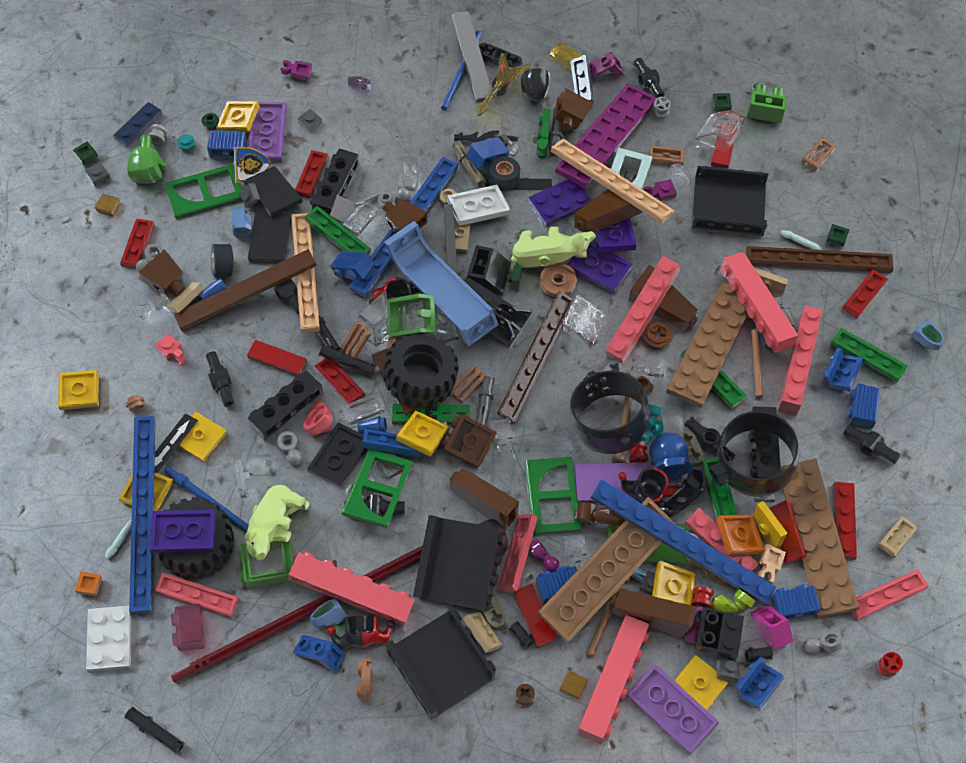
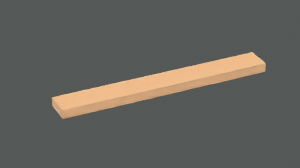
M565 139L560 140L551 147L552 153L659 223L663 224L673 215V209Z
M308 213L291 215L295 255L309 249L313 256L311 225L305 221V216ZM312 268L296 276L301 333L320 331L315 268Z

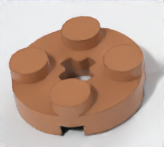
M564 263L546 266L540 275V288L551 297H555L560 290L570 295L577 285L575 271ZM559 278L562 279L561 283H556L554 280Z
M363 658V661H358V674L361 677V683H357L356 696L361 698V702H371V698L367 697V694H372L373 670H370L371 666H369V664H373L372 658Z

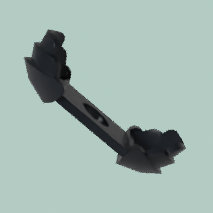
M693 469L692 474L688 475L687 479L683 481L685 487L668 502L660 500L655 503L669 518L680 514L682 510L705 491L707 479L702 470ZM688 496L686 501L678 502L680 497Z

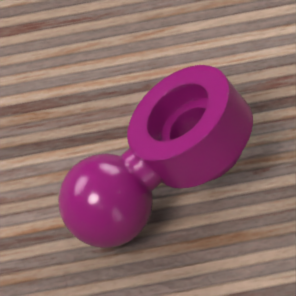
M535 539L530 544L532 547L530 549L531 553L536 559L540 557L544 561L543 566L546 571L556 572L560 566L559 560L556 557L550 556L544 545L538 539Z
M697 606L695 615L699 616V621L694 616L692 627L684 634L688 643H697L702 606Z

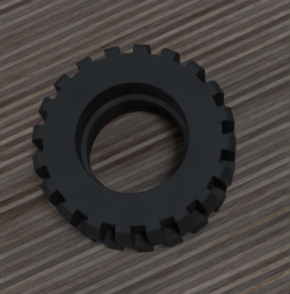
M412 333L409 334V337L406 335L400 337L399 341L396 340L388 349L385 359L383 381L387 390L391 391V395L394 398L398 397L400 402L403 404L409 403L412 407L420 405V408H426L427 405L432 407L437 405L438 401L440 403L445 401L452 393L458 375L459 364L457 363V355L453 354L454 350L450 345L447 346L444 340H438L437 336L434 335L427 336V333H421L420 335ZM412 363H422L431 367L436 372V375L426 378L418 377L411 374L405 366Z
M192 497L189 501L184 498L180 499L181 502L175 504V502L170 504L169 510L164 509L163 511L215 509L214 551L157 553L163 566L170 570L173 575L179 576L181 574L184 579H190V576H194V579H201V575H212L214 569L218 571L223 567L221 564L223 561H228L230 558L229 553L233 551L234 547L232 543L234 541V534L227 514L224 510L220 509L218 504H211L210 500L205 498L202 501L198 497Z

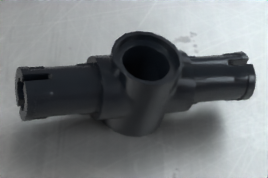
M642 58L635 59L633 65L639 72L638 82L641 88H647L656 98L664 97L665 93L659 85L660 77L658 71L647 67Z
M289 279L275 286L274 291L279 300L289 303L296 313L299 314L298 291L293 280Z
M215 351L206 354V359L210 367L208 376L212 388L219 393L224 407L234 404V399L230 391V384L232 382L227 368L220 364Z
M693 416L690 417V420L688 419L684 426L696 435L702 450L717 454L720 439L719 432L713 428L703 427ZM706 439H712L714 442H709ZM725 446L723 453L727 462L730 463L736 455Z
M848 424L843 432V435L857 442L860 451L868 457L881 456L894 465L900 458L901 454L886 446L883 436L875 431H870L869 433L862 432Z
M369 495L366 499H363L366 506L372 512L382 517L386 514L391 502L384 499L381 495ZM398 501L394 513L405 514V501Z

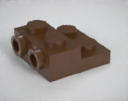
M461 414L459 417L455 416L450 426L453 428L451 434H446L442 441V444L445 445L443 450L480 467L497 432L464 414Z

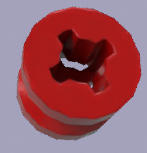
M640 442L628 450L630 453V463L647 462L649 460V456L646 453V443Z
M695 587L693 589L694 599H692L691 605L711 609V598L714 595V591L708 587Z
M895 652L885 653L878 662L880 673L886 677L895 676L903 666L901 656Z

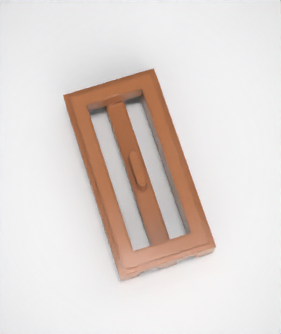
M821 138L802 159V163H807L808 167L812 166L814 167L813 170L817 171L835 151L836 146ZM824 143V147L816 154V156L812 160H810L809 158ZM830 147V149L823 155V157L817 163H815L819 159V157L827 150V148Z
M650 145L649 156H652L651 163L683 167L685 149Z
M360 321L354 323L341 346V350L345 354L355 358L359 356L371 335L369 330Z
M472 365L455 382L451 395L463 404L483 383V377L488 375L483 374L480 369H476V366ZM474 372V374L456 392H454ZM479 376L480 378L460 397L459 395Z

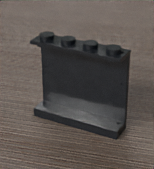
M697 166L692 228L764 236L767 226V220H765L766 182L769 173Z
M429 515L413 597L489 611L495 599V596L492 595L493 588L498 583L497 566H500L502 562L500 550L501 545H504L506 540L504 529Z
M450 605L447 606L446 613L396 644L393 640L385 644L386 652L430 720L495 680L496 668L491 660H486L483 655L485 652L479 643L475 644L472 639L473 634L468 626H463L459 612L456 609L452 610Z

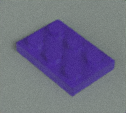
M565 180L528 197V202L545 227L574 215L575 212L591 202V199L581 186L570 180Z
M630 218L596 232L600 253L636 250V240Z
M590 242L586 250L587 258L573 256L567 265L573 268L576 274L614 294L632 269L633 264L611 252L600 253L598 245Z
M215 509L152 511L150 552L214 551Z

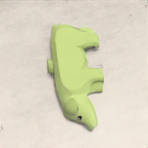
M556 226L549 228L548 236H539L532 240V231H522L519 241L514 244L511 260L516 265L522 266L521 268H535L559 264L573 256L587 258L586 250L590 242L596 239V235L591 231L566 236L559 233V227Z
M285 485L273 486L265 493L259 505H255L253 508V515L250 518L248 531L245 534L247 549L252 557L263 560L270 549V542L289 541L291 532L286 530L289 529L292 520L288 518V515L293 514L299 509L307 510L309 502L305 500V497L292 492Z

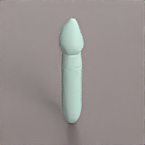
M781 230V234L786 239H791L812 250H822L814 242L793 234L791 231Z
M132 519L126 523L112 546L107 549L105 554L107 560L117 553V549L131 532Z

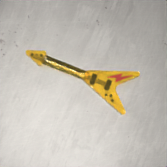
M501 53L496 84L482 103L479 102L477 116L479 117L488 111L489 104L500 88L520 76L525 70L530 69V64L510 67L504 53Z

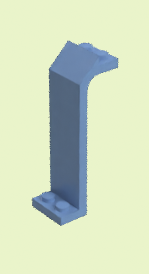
M415 221L384 241L387 253L400 272L422 294L434 295L435 307L460 331L463 341L468 347L498 326L493 309L427 245Z

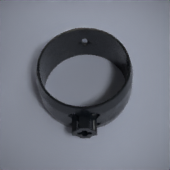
M591 371L587 373L586 377L582 379L583 381L573 391L570 400V416L575 433L586 447L598 453L617 454L632 449L643 440L650 425L651 413L645 390L637 379L624 372ZM612 395L626 396L642 405L638 414L630 422L615 429H593L579 421L583 411L591 403L603 397Z
M751 411L735 417L727 424L720 436L717 451L718 463L710 467L709 470L713 480L720 487L727 483L737 492L752 497L770 496L781 491L792 480L797 470L800 455L797 436L789 423L770 412ZM765 431L779 437L788 446L793 461L786 470L776 476L762 479L751 478L733 469L727 462L723 450L732 438L743 432Z

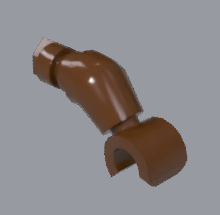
M588 502L578 504L574 519L576 521H587L589 526H595L597 522L616 527L625 521V519L606 507H597Z

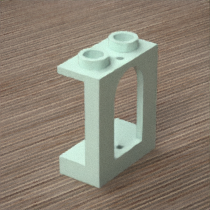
M618 148L611 170L617 174L620 173L622 166L639 170L635 181L632 183L643 189L647 174L651 168L652 156Z

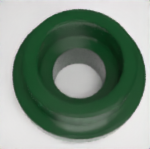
M214 113L205 114L201 120L202 125L206 129L213 130L219 123V117Z

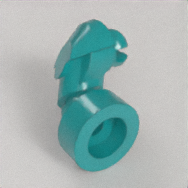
M649 404L651 417L648 431L651 437H657L665 431L664 422L657 420V417L662 415L663 407Z

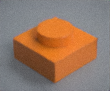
M80 571L75 592L77 594L97 597L102 580L101 574Z

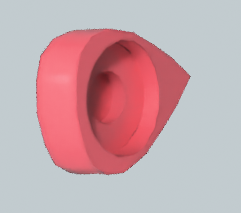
M319 400L314 402L303 424L308 434L315 436L330 431V424L333 420L331 410Z

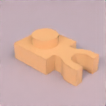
M766 544L764 545L765 551L762 553L759 561L763 568L758 572V576L764 578L766 573L768 575L767 581L772 584L775 581V572L781 569L786 552Z

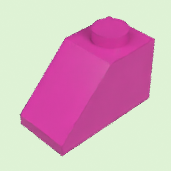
M769 604L750 612L764 640L775 650L794 642L789 620Z

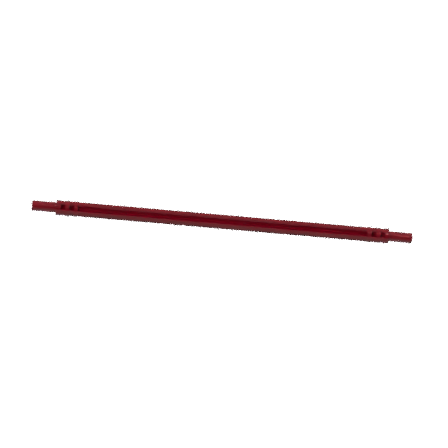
M423 545L363 576L371 578L372 582L375 583L420 560ZM324 595L189 663L190 666L171 675L173 682L175 683L193 673L196 675L208 667L312 615L318 607L328 600L335 598Z

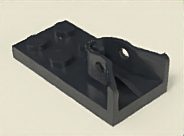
M466 277L464 282L493 309L498 326L488 333L510 347L530 317L532 310L518 309L474 280Z

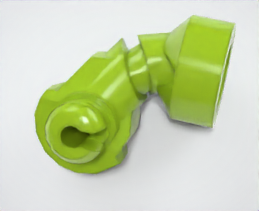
M738 589L734 594V602L723 595L713 597L711 602L712 609L737 614L738 611L751 608L756 601Z

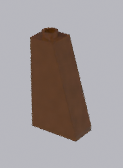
M607 189L575 212L574 228L582 232L592 231L594 233L639 215L643 211Z
M648 265L630 290L628 300L632 303L636 301L655 269L653 266ZM671 285L654 315L686 332L689 327L693 328L697 322L696 314L698 309Z
M464 468L459 472H454L450 477V490L486 518L496 519L503 526L505 532L518 518L519 501Z
M622 588L611 596L609 605L612 606L611 614L625 618V615H629L648 623L650 628L681 638L692 627L697 607Z

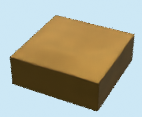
M102 193L95 209L98 212L113 216L120 200L117 197Z
M569 670L560 687V691L579 700L588 679Z

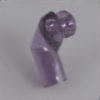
M362 76L348 77V85H361L362 90H370L371 82L369 79Z

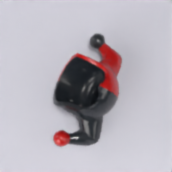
M393 277L386 281L383 287L373 291L372 298L368 304L373 307L378 299H384L388 306V299L421 292L405 278Z
M654 467L643 469L636 480H627L625 472L618 474L622 490L627 493L636 494L641 501L649 497L656 503L663 497L673 496L678 489L683 488V482L680 480L676 481L675 485L668 486L669 482L666 474Z
M358 615L345 617V633L341 637L336 635L334 626L327 627L326 631L330 635L332 642L341 650H345L352 646L365 648L371 644H385L389 642L392 629L396 624L393 620H389L386 630L380 631L378 629L377 615Z

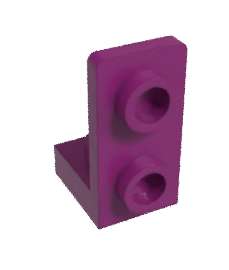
M612 51L589 63L591 79L608 70L617 77L624 75L621 62Z

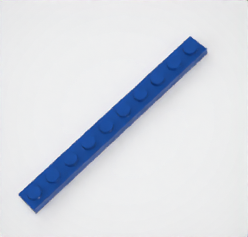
M442 157L410 203L427 212L458 169V163ZM389 230L371 255V259L375 264L363 280H353L349 286L351 291L366 298L391 263L392 259L387 253L384 241L394 235L391 230Z
M154 416L134 417L130 613L152 612L153 553L150 552L149 547L152 511H154L156 418Z
M601 479L590 496L591 499L727 583L740 589L763 605L769 603L776 586Z

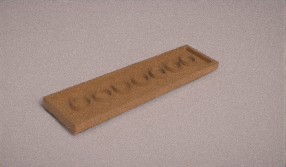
M722 281L666 390L667 394L699 408H702L748 316L746 308L739 302L738 296L731 289L729 282Z
M817 458L798 462L794 477L783 488L785 499L790 501L806 557L802 558L808 584L815 587L821 607L817 617L822 618L859 610ZM790 464L781 466V473L784 470H786L790 466Z
M649 497L641 503L674 523ZM625 520L537 613L566 643L569 642L662 542Z

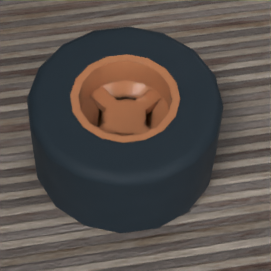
M501 156L492 160L488 173L490 184L492 186L498 185L500 191H508L515 188L520 180L519 163L508 156Z
M231 244L212 245L211 269L214 277H230L233 275L234 256Z

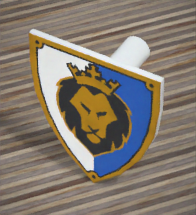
M234 147L235 183H244L245 179L267 170L272 164L264 154L251 147Z

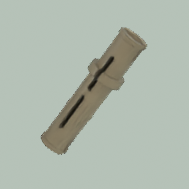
M462 141L454 142L452 148L458 155L459 162L463 163L475 182L476 187H482L486 183V179H484L479 169L467 157L468 151L462 144Z

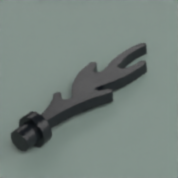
M499 130L486 132L480 137H477L478 132L471 135H463L462 132H459V134H454V141H462V143L463 140L481 142L488 138L494 139L497 137L501 141H518V137L510 135L495 136L499 134Z

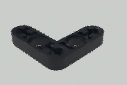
M481 43L479 48L482 59L498 67L500 65L503 66V60L506 68L503 69V72L500 70L493 80L492 92L496 91L495 89L498 85H501L499 84L501 82L498 80L504 77L505 71L512 75L506 78V83H502V87L496 91L495 95L502 96L508 91L518 72L521 71L522 58L491 44ZM501 55L504 58L502 60H498L495 57Z

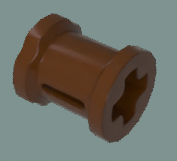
M529 684L518 686L515 702L520 708L532 706L535 696L534 688ZM521 694H523V695L529 694V698L524 697V698L522 699V698H521Z

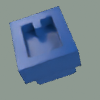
M307 635L301 636L293 651L295 655L319 661L332 672H337L346 655L333 642Z

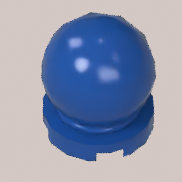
M665 432L658 435L652 441L649 447V455L654 468L663 471L668 477L669 483L682 480L681 476L688 474L690 476L692 474L693 467L691 460L688 459V446L681 436L676 433Z

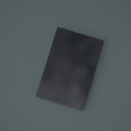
M275 166L244 180L245 186L249 183H255L260 197L258 202L271 217L303 203L300 195Z
M255 212L248 261L280 263L286 259L291 214H278L271 217L268 213Z
M338 422L308 466V472L342 489L368 449L362 447L363 434Z

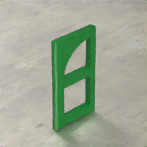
M233 164L164 183L175 218L242 200L240 194L242 187L240 183H235V168ZM229 173L235 192L211 198L205 179ZM198 182L204 201L184 199L174 188Z
M368 449L341 514L387 529L413 466V461ZM374 461L404 469L396 488L367 480ZM363 489L392 497L384 517L372 512L366 506L362 498Z
M572 457L526 460L525 469L530 513L538 517L533 535L581 532L580 521L574 520L578 502ZM566 467L569 489L538 492L539 484L545 475L557 468ZM571 499L573 522L542 525L539 501Z

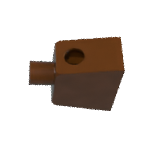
M564 88L557 98L555 119L562 123L561 127L566 131L572 128L577 129L593 106V102Z
M401 200L396 205L388 201L383 206V210L386 212V225L394 234L413 221L418 224L419 229L428 223L427 212L406 200Z
M165 249L139 272V280L162 295H165L170 289L179 295L185 289L179 282L183 272Z

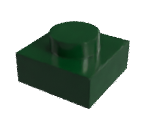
M713 93V110L731 111L730 93Z
M88 141L73 149L74 155L82 165L98 157L97 152Z
M832 224L826 242L844 247L850 229Z
M514 265L513 272L509 273L508 283H512L511 290L519 291L522 267L520 265Z

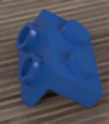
M837 348L835 354L831 356L828 369L824 371V380H826L828 388L850 392L863 364L862 358L844 355L842 348Z
M760 657L750 665L746 676L741 677L737 682L738 698L760 711L784 680L783 674L766 665L765 659Z

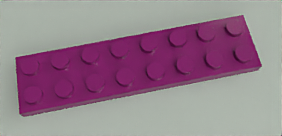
M627 83L576 143L575 147L605 165L654 106L656 97ZM564 160L560 162L555 170V173L585 189L593 180Z

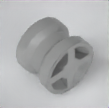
M666 97L655 99L652 113L656 118L665 119L669 116L670 100Z
M151 125L150 133L148 134L152 138L151 144L155 146H162L164 144V137H166L168 131L163 125Z

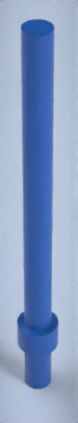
M477 30L475 32V35L479 45V39L482 35V32ZM464 58L441 105L442 110H447L466 70Z
M170 466L164 470V473L174 479L178 486L181 488L185 487L201 500L205 498L209 499L211 504H218L220 509L224 510L227 514L229 521L244 532L248 531L249 524L191 483L189 478L183 473L179 474Z

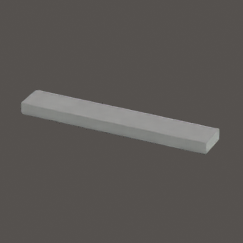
M469 11L452 13L453 23L476 102L486 101L493 94Z

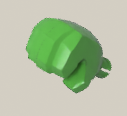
M142 135L140 137V147H135L131 150L127 172L133 182L152 184L162 178L161 172L165 170V162L159 153L151 148V136Z

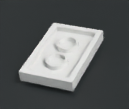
M498 185L447 196L448 204H453V214L459 226L510 215V208Z
M129 606L88 609L87 672L131 668V613L129 612Z

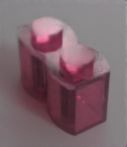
M193 604L175 607V613L171 614L172 626H176V633H172L173 646H177L179 652L205 648L201 605Z

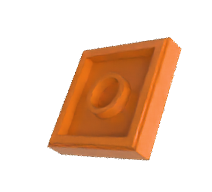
M721 515L716 518L728 556L762 554L765 551L753 515Z

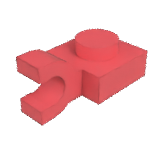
M167 334L154 345L155 349L167 360L173 357L180 365L187 361L183 356L184 352L181 351V344L170 334Z

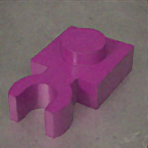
M284 60L283 67L280 70L283 75L291 74L292 78L308 81L313 67L312 63L295 61L294 64H291L290 61Z
M671 179L656 182L654 187L646 186L643 189L654 198L658 197L659 201L675 198L677 195Z

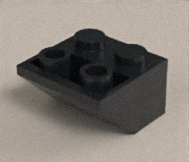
M476 245L467 277L489 291L503 295L511 262L493 248Z
M703 607L696 648L716 660L722 657L736 661L739 655L744 616Z

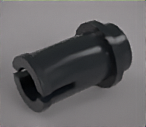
M519 621L510 626L508 630L520 642V647L526 649L533 644V635L528 634Z
M771 646L755 649L749 647L745 650V659L751 664L760 657L765 660L773 659Z

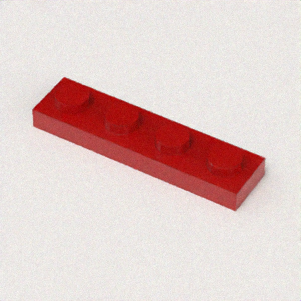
M834 481L833 511L835 525L845 559L855 560L857 558L854 483Z

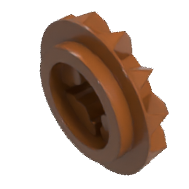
M661 321L648 323L643 332V339L653 349L655 347L662 349L664 346H668L673 338L670 326ZM660 330V337L656 340L655 335Z

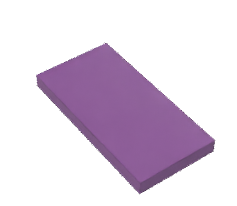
M258 102L260 107L249 131L247 147L260 151L270 161L282 162L287 103Z
M653 462L575 464L577 502L597 503L590 496L601 479L636 501H641L636 494L627 493L622 490L618 474L625 472L627 480H636L643 469L654 467Z
M655 663L626 694L690 755L719 724V721Z

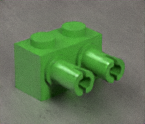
M761 83L757 84L756 91H753L747 117L781 123L787 102V97L783 96L784 89L780 87L778 91V87H774L773 94L766 93L767 86L763 84L762 88Z

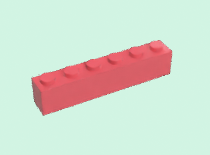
M740 252L724 257L721 273L727 278L731 289L737 294L739 302L746 308L748 316L755 322L757 330L764 336L766 344L771 347L774 353L794 347L798 334L745 253Z
M662 256L605 350L608 358L617 360L624 365L679 274L678 263Z
M804 305L796 331L798 338L792 348L778 407L780 412L797 416L801 407L823 312L822 309Z
M298 552L288 575V580L388 621L393 620L396 624L404 626L415 600L411 598L410 594L403 591L395 592L392 590V587L383 583L380 585L373 583V580L367 576H356L350 569L334 567V564L328 560H317L311 553L303 552L302 554Z
M625 615L580 724L579 735L599 744H602L604 738H609L613 728L609 726L611 719L616 720L620 711V707H617L619 699L624 701L628 688H625L627 680L632 681L636 671L632 667L635 661L639 663L643 653L640 647L642 643H647L651 632L647 631L648 623Z

